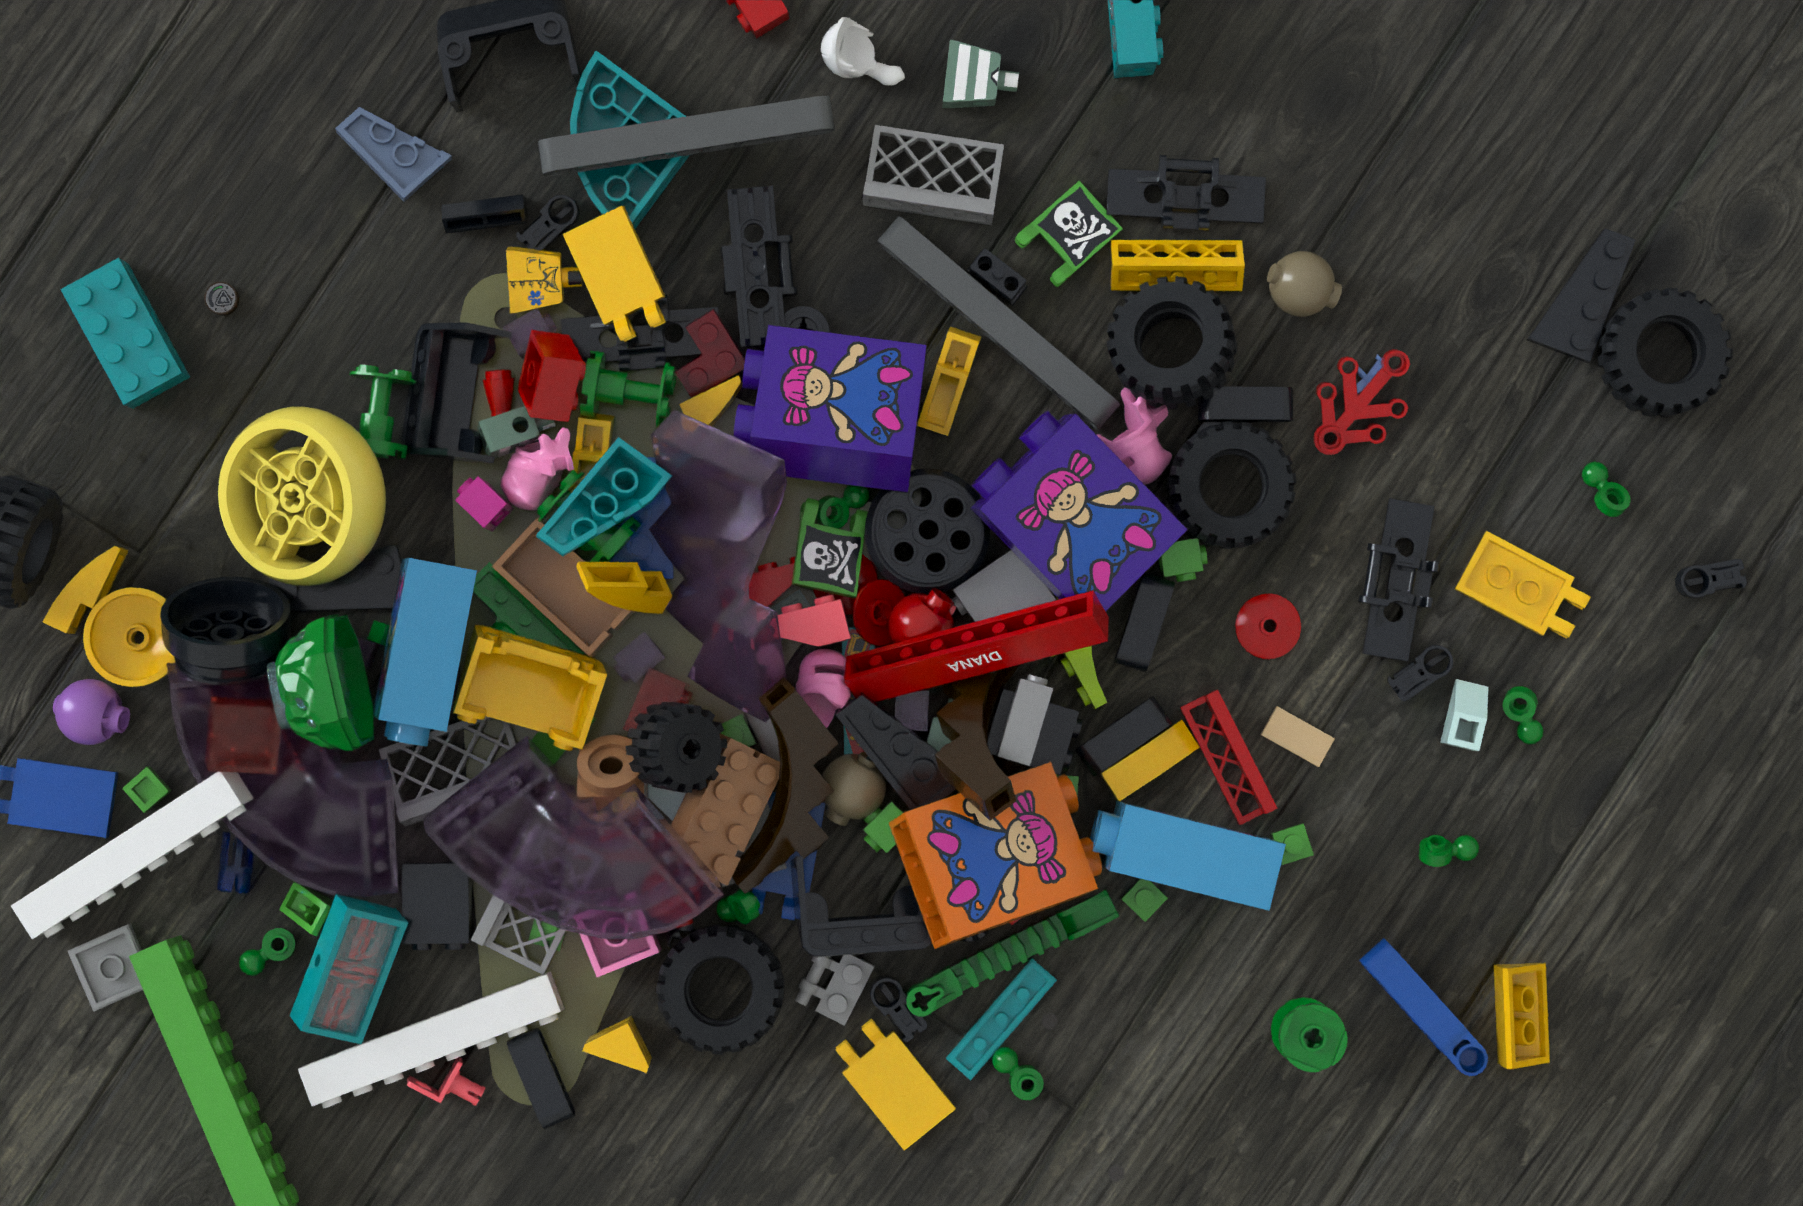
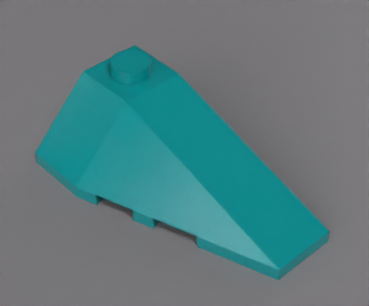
M618 437L536 534V537L564 557L650 504L670 481L672 475Z

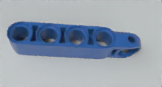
M1383 938L1359 960L1360 963L1457 1070L1468 1076H1475L1483 1072L1488 1063L1486 1050L1401 955Z

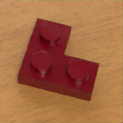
M715 309L710 310L686 325L685 328L702 355L680 367L675 373L690 397L693 398L743 370L745 357Z

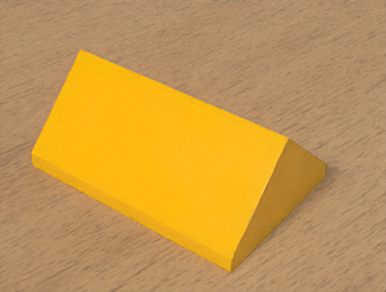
M1546 963L1494 965L1498 1064L1506 1069H1517L1550 1063Z
M632 1016L590 1036L582 1050L583 1052L647 1073L652 1059Z

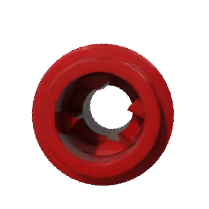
M511 369L485 371V379H482L491 417L511 411L515 377H512Z

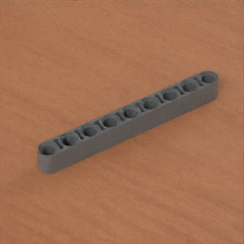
M815 96L551 137L538 141L543 176H558L822 135L835 131L830 97Z
M898 216L877 240V243L887 253L1095 429L1100 430L1119 408L1120 403L903 218Z

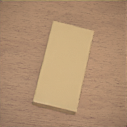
M1278 706L1275 707L1260 734L1316 767H1320L1335 740L1330 735Z

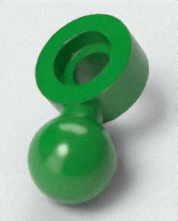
M1596 461L1588 463L1582 470V479L1586 485L1597 488L1598 492L1594 498L1597 508L1607 516H1620L1629 507L1631 502L1628 491L1618 483L1607 481L1609 474L1604 464Z
M848 485L844 489L842 498L833 495L822 497L818 501L817 523L837 529L843 527L849 518V508H861L868 502L869 491L867 487ZM831 506V514L826 516V511Z
M1517 686L1511 688L1506 693L1503 701V711L1510 719L1520 722L1517 727L1518 738L1525 744H1536L1542 739L1544 733L1542 724L1532 718L1535 714L1538 700L1532 690L1527 687ZM1522 698L1526 701V704H1519L1516 699Z
M1432 835L1421 840L1418 856L1420 861L1426 865L1442 867L1451 862L1452 856H1456L1462 861L1474 859L1478 855L1479 844L1470 835H1461L1455 839L1454 843L1440 835Z
M739 889L732 895L720 899L716 912L718 917L725 922L738 920L746 925L759 916L760 903L752 892L749 891L745 894Z
M275 928L268 931L263 937L260 950L250 949L240 956L239 967L241 971L246 975L255 976L264 970L267 960L285 961L289 959L296 950L294 935L283 928ZM277 938L283 939L285 944L284 948L280 951L274 950L272 946L273 941Z
M1001 1047L997 1049L992 1057L993 1066L1000 1073L1010 1074L1009 1084L1014 1095L1022 1100H1032L1038 1097L1044 1086L1040 1072L1031 1065L1019 1066L1018 1055L1012 1048ZM1026 1079L1033 1081V1085L1029 1089L1021 1087L1022 1082Z

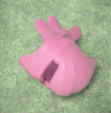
M1123 388L1121 390V397L1124 403V417L1127 430L1118 435L1113 441L1099 434L1096 435L1144 485L1150 484L1164 472L1172 459V454L1163 449L1156 433L1159 424L1168 416V409L1166 405L1155 409L1156 407L1150 406L1146 399L1142 397L1136 399L1130 389Z
M561 428L554 440H551L548 435L542 434L538 438V442L516 447L515 453L509 459L507 468L501 478V488L508 501L515 507L524 510H538V507L559 486L564 469L568 471L574 470L568 448L570 432L567 428Z
M817 649L807 654L801 661L796 691L827 728L834 717L835 711L842 709L849 702L851 691L844 682L846 658L835 650Z

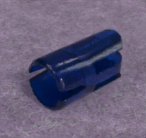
M223 831L217 881L218 891L231 893L235 879V892L243 894L250 892L256 834H249L245 866H241L244 835L243 833L235 834L231 865H227L230 832Z

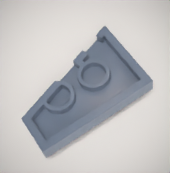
M360 107L335 128L336 133L403 202L452 160V155L429 146L420 138L408 135L395 128V125Z

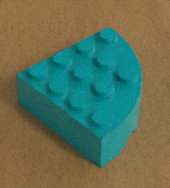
M595 51L582 72L577 86L571 112L570 131L571 134L686 116L602 54ZM690 155L578 172V175L591 201L602 215L620 206H624L634 229H636Z

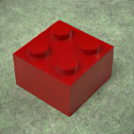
M531 330L517 390L529 416L532 418L569 422L571 411H575L577 408L578 392L576 390L578 382L582 381L585 376L586 365L570 335Z

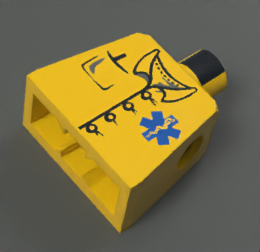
M520 247L507 248L506 259L510 313H518L562 303L564 300L563 287H582V276L578 267L562 268L561 253Z

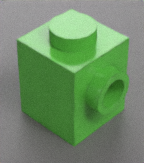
M1198 538L1176 541L1158 559L1161 578L1176 576L1177 582L1196 579V573L1202 572L1203 565L1208 564L1205 545H1199Z
M892 801L883 810L878 808L864 819L868 825L863 829L867 833L863 839L876 852L882 848L888 853L896 845L889 822L903 814V812Z

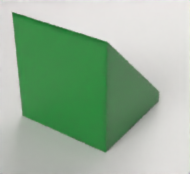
M374 620L367 639L386 646L389 625Z

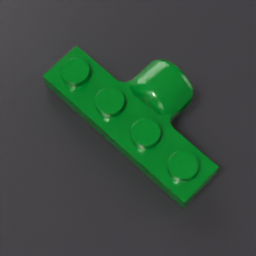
M490 562L476 575L473 594L496 616V621L491 628L584 654L557 626L492 567Z

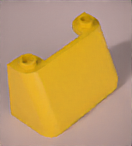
M475 625L458 685L453 713L458 714V719L473 724L477 722V719L483 720L487 716L547 733L554 740L553 745L560 749L572 751L573 747L583 750L607 673L602 662L593 657L488 626Z

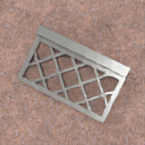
M875 125L863 192V206L992 225L1004 145ZM880 135L894 137L900 147L886 155L879 146ZM917 141L926 142L932 149V152L920 160L917 159L909 148ZM950 146L958 147L965 155L953 165H950L941 153ZM905 151L914 164L900 173L890 160ZM982 151L996 153L995 163L985 170L974 159ZM877 153L882 158L878 162H876ZM937 156L946 169L932 178L923 165ZM969 161L979 174L964 183L955 170ZM884 164L895 175L887 183L873 181L874 171ZM916 169H919L928 181L919 188L910 187L904 179ZM993 171V177L991 181V179L987 175ZM949 174L952 175L960 186L952 193L943 192L937 185V182ZM983 179L991 189L989 199L975 197L969 187Z
M487 716L483 720L477 719L475 724L460 721L448 725L447 732L431 731L429 741L435 740L443 744L435 762L420 755L423 746L417 745L414 752L407 748L416 745L401 742L379 749L397 807L396 813L399 822L404 826H409L531 784L528 773L524 768L511 724L502 721L504 728L498 740L482 733L487 721L494 719ZM480 724L477 730L471 728V726ZM463 729L474 733L466 751L450 744L456 732ZM448 735L446 741L439 738ZM505 736L507 737L509 746L502 743ZM479 737L495 744L487 761L471 754ZM448 747L464 754L455 772L440 765ZM500 747L511 751L515 762L514 765L505 768L497 767L491 763ZM404 751L412 755L404 772L392 767L390 754ZM469 757L484 764L480 775L473 779L460 775ZM417 758L433 765L424 783L409 776ZM489 767L496 770L494 772L486 774ZM438 768L453 775L448 787L441 790L429 786ZM395 773L401 776L398 783L395 777ZM458 778L465 781L455 785ZM406 779L422 786L415 799L403 802L400 790ZM427 789L433 791V793L424 795Z
M536 820L530 821L471 941L481 946L485 945L544 975L573 918L572 915L575 914L604 855L566 836H562V834ZM547 836L559 841L563 855L546 861L542 846ZM565 845L577 851L568 853ZM583 853L594 859L588 872L575 876L570 856ZM539 854L541 863L533 865ZM565 858L571 877L553 883L547 864ZM543 866L549 885L531 890L527 875L531 869ZM585 876L579 888L577 879ZM572 881L576 896L572 902L560 905L554 886ZM524 883L526 892L518 895ZM550 888L556 907L538 913L532 894ZM528 895L533 915L516 920L512 905L515 899ZM570 906L566 916L564 917L562 909ZM558 911L561 921L559 930L545 935L540 916ZM509 913L511 922L503 924ZM535 918L541 937L523 942L518 923ZM513 925L519 944L506 948L494 942L500 929ZM555 936L551 946L549 947L548 941L546 939ZM542 940L547 954L540 965L528 958L525 946ZM517 948H520V949H521V952H522V955H520V954H518V953H516V952H514V951H512V950L517 949Z

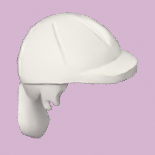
M842 17L838 23L829 28L822 39L821 52L823 60L827 67L840 77L853 78L868 75L883 85H896L905 79L901 67L889 66L874 60V45L868 38V36H873L874 33L869 32V29L857 24V22L850 18Z

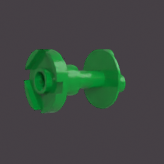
M590 351L591 358L587 359L581 392L587 399L586 404L580 403L581 416L595 418L600 402L623 406L626 399L657 404L656 428L669 424L671 407H669L670 398H667L668 394L674 395L676 386L675 366H670V363L666 362L660 385L628 380V373L605 369V352Z
M360 364L359 367H356L355 371H350L349 375L371 380L372 387L368 413H361L359 433L367 441L376 457L388 459L389 456H395V453H398L397 459L406 460L408 446L391 442L394 417L388 416L392 384L415 385L416 380L412 379V372L393 369L392 372L383 374L379 373V367Z
M572 470L561 482L559 487L561 490L560 494L556 498L550 494L538 507L537 514L540 516L538 518L540 523L568 498L571 490L584 476L585 473L583 471L578 474L575 470ZM631 516L621 527L616 524L588 541L587 543L597 551V554L590 562H610L630 540L629 537L634 533L631 528L637 532L642 524Z
M1308 997L1289 999L1284 1005L1279 1007L1271 1022L1272 1043L1283 1057L1300 1070L1319 1072L1338 1063L1346 1051L1348 1037L1343 1022L1336 1012L1316 999Z

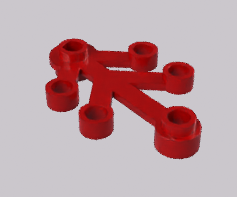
M1398 349L1387 351L1382 357L1381 369L1358 395L1356 385V373L1359 369L1358 362L1349 356L1342 357L1338 361L1337 369L1342 374L1344 412L1337 420H1335L1333 403L1337 396L1336 387L1330 382H1321L1317 386L1316 396L1321 400L1322 424L1315 430L1313 441L1315 447L1321 453L1334 455L1339 453L1345 444L1370 441L1373 444H1379L1385 440L1386 430L1378 423H1372L1366 429L1347 430L1354 420L1388 416L1400 419L1407 414L1408 405L1400 398H1393L1388 403L1368 405L1392 376L1399 377L1408 371L1410 360L1404 352ZM1397 356L1400 360L1399 365L1396 368H1390V358ZM1346 361H1352V371L1344 372L1342 369L1343 364ZM1326 386L1331 387L1332 394L1327 398H1323L1321 396L1322 388ZM1395 403H1401L1403 406L1399 414H1393L1392 406ZM1374 428H1380L1381 436L1378 439L1370 437V432ZM1329 432H1333L1335 440L1330 444L1325 443L1324 436Z

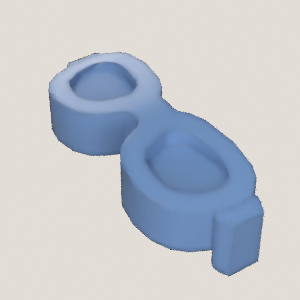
M1378 354L1375 357L1377 361L1367 374L1359 367L1357 374L1362 379L1356 383L1357 394L1363 390L1381 369L1382 358Z

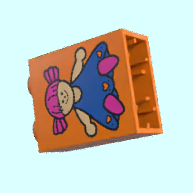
M1051 762L1009 776L1016 802L991 821L959 793L904 812L889 822L934 949L1079 898L1098 889L1094 877L1102 872L1100 855L1092 851L1094 842L1089 837L1079 839L1070 815L1077 812L1079 807L1075 788L1065 774L1056 777Z

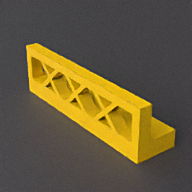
M1111 240V291H1141L1139 285L1148 281L1149 286L1158 284L1157 278L1166 276L1169 282H1175L1176 276L1186 277L1188 284L1191 285L1196 280L1205 285L1206 291H1242L1245 269L1242 240ZM1119 252H1133L1136 255L1134 257H1119ZM1165 252L1168 254V256L1157 257L1153 255V253ZM1198 252L1201 256L1189 257L1186 253ZM1235 252L1236 257H1222L1219 253Z

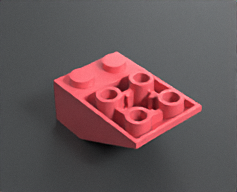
M833 595L814 599L815 606L804 609L801 603L782 607V614L772 617L768 611L749 616L750 622L743 624L744 629L818 647L852 639L843 602L841 599L835 600Z

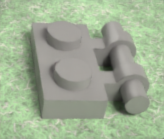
M843 955L840 962L832 959L831 956L812 957L811 961L814 963L806 979H801L798 985L800 991L795 1001L807 1006L811 996L814 995L821 999L815 1011L845 1026L875 965L855 955ZM825 968L834 972L826 989L817 985Z

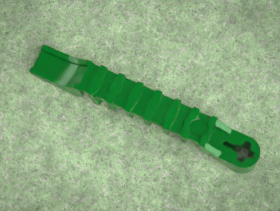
M1107 889L1074 905L1061 909L1050 917L1046 916L1042 921L1034 925L1030 924L1026 929L1018 933L1014 932L1010 934V937L1002 941L998 940L994 942V945L984 950L980 949L976 954L968 958L964 957L961 959V962L951 967L949 965L933 976L913 985L909 989L906 998L909 1011L919 1017L927 1016L963 995L964 990L972 986L974 988L978 987L979 983L987 978L992 980L995 978V974L1003 970L1009 971L1013 965L1019 962L1025 963L1029 957L1037 953L1040 956L1045 953V949L1051 946L1054 948L1060 947L1061 942L1067 938L1069 941L1074 940L1118 918L1120 915ZM917 992H921L923 996L931 995L927 999L926 1007H922L920 1003L914 1005L913 1002L916 1000Z

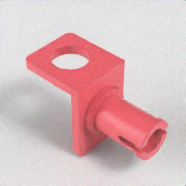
M461 1057L455 1059L439 1090L410 1075L407 1078L408 1087L439 1103L442 1102L446 1094L451 1092L476 1106L480 1100L478 1099L479 1096L482 1097L485 1090L484 1086L460 1075L459 1070L463 1064Z

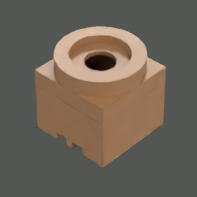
M606 735L584 744L583 750L579 749L576 798L581 829L648 828V784L638 779L640 773L633 772L629 765L634 760L633 756L626 755V746L632 745L631 739L620 735Z

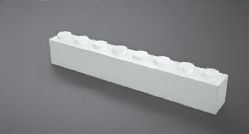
M230 765L11 905L31 939L43 933L46 938H49L64 928L61 922L70 917L72 922L90 912L87 905L94 901L100 905L115 896L116 894L113 891L115 887L122 884L125 889L140 880L142 877L139 872L148 867L151 872L168 862L165 855L174 850L176 855L193 846L194 843L191 839L196 835L201 834L204 838L218 830L220 826L217 822L224 817L231 821L247 811L244 805L254 798L234 766Z
M548 972L300 1067L298 1071L311 1106L321 1103L324 1109L342 1102L340 1096L352 1091L354 1097L373 1090L372 1083L384 1080L385 1085L404 1078L402 1072L415 1068L416 1073L432 1068L435 1066L433 1061L435 1059L445 1056L447 1061L465 1055L464 1048L476 1044L479 1050L497 1043L495 1037L506 1032L509 1038L528 1031L527 1024L539 1021L540 1026L558 1020L557 1013L565 1008L552 973Z

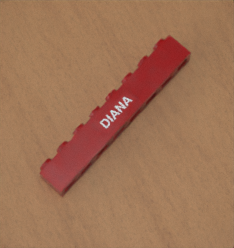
M1092 590L846 656L844 682L855 697L863 692L874 702L1108 642L1109 616Z

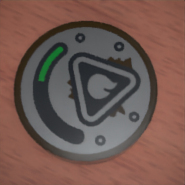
M215 282L207 288L204 301L211 312L225 316L237 309L239 294L232 285L226 282Z

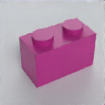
M479 476L475 480L472 478L467 479L457 490L460 495L455 501L483 528L492 532L515 509L492 485Z

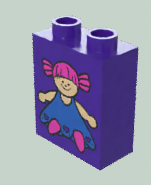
M768 325L764 351L747 349L745 356L742 388L758 390L755 406L738 404L735 417L733 444L750 446L749 472L908 492L927 345Z
M1046 411L1019 437L1030 449L1011 468L1001 458H998L973 482L971 486L982 497L971 509L1058 599L1093 590L1104 610L1107 611L1187 531V528L1077 414L1064 415L1058 421L1049 411Z

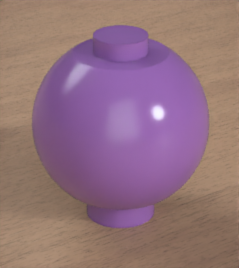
M83 679L70 684L55 698L53 703V712L61 732L71 741L82 745L99 744L111 738L115 732L123 733L130 721V710L122 706L118 693L107 683L96 679Z

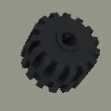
M661 702V705L652 704L646 707L648 714L639 713L634 721L638 726L636 729L629 728L627 737L632 738V745L626 746V755L633 756L634 760L629 765L633 772L640 773L638 779L643 783L651 784L655 788L692 793V789L702 790L707 787L706 780L714 781L719 773L715 769L717 765L724 766L726 757L721 756L722 748H727V739L720 738L719 734L724 731L721 722L713 721L715 715L711 711L692 704Z

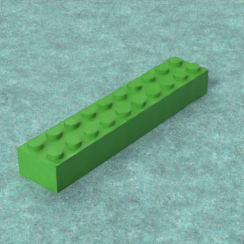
M180 935L130 955L131 963L235 1205L297 1206L296 1203L299 1202L297 1191L293 1184H288L283 1174L286 1171V1167L279 1153L275 1154L270 1144L273 1140L272 1133L265 1122L261 1123L257 1113L260 1110L258 1100L254 1093H249L244 1083V1080L247 1079L245 1070L239 1061L235 1062L231 1053V1050L234 1048L232 1040L227 1031L222 1032L218 1022L220 1012L215 1002L209 1001L204 990L207 989V982L203 973L195 969L192 962L194 952L188 940L183 941Z

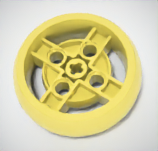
M286 407L259 417L249 424L234 440L221 468L218 500L221 518L227 535L236 550L254 569L271 579L285 584L314 586L331 582L346 575L368 555L376 543L383 525L386 491L378 460L367 441L354 427L343 419L320 409ZM291 430L308 436L303 447H292L282 452H278L273 448ZM322 541L331 546L328 552L316 562L296 555L300 546H311Z

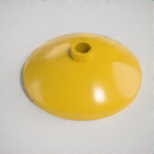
M123 588L106 595L93 607L85 623L83 643L89 662L102 677L117 685L140 687L157 682L176 665L174 656L165 648L161 630L160 612L166 598L144 588ZM137 632L144 634V641L141 644H137L134 640Z

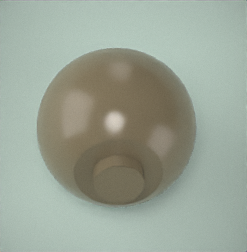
M1297 251L1284 256L1277 264L1274 263L1270 267L1267 275L1270 294L1275 304L1285 313L1296 317H1307L1317 314L1324 307L1333 309L1337 305L1342 293V285L1335 282V276L1329 263L1318 254L1309 251Z
M865 752L845 754L837 757L829 763L822 774V777L834 790L824 801L827 805L824 815L836 824L846 826L850 819L865 818L875 812L883 802L886 792L885 777Z

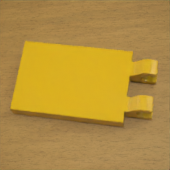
M624 206L611 210L563 234L603 324L608 325L613 322L620 341L624 340L626 342L637 337L627 315L643 308L650 327L656 328L666 323L657 303L658 300L665 298V295Z
M1488 531L1484 533L1454 589L1541 636L1549 628L1566 639L1570 637L1575 625L1555 615L1561 602L1564 599L1582 610L1583 608L1585 609L1591 598L1589 595L1571 587L1575 577Z
M871 1018L861 1026L862 1031L874 1044L870 1050L860 1057L846 1039L836 1046L835 1050L849 1065L842 1071V1074L905 1151L951 1114L956 1107L893 1030L885 1036Z

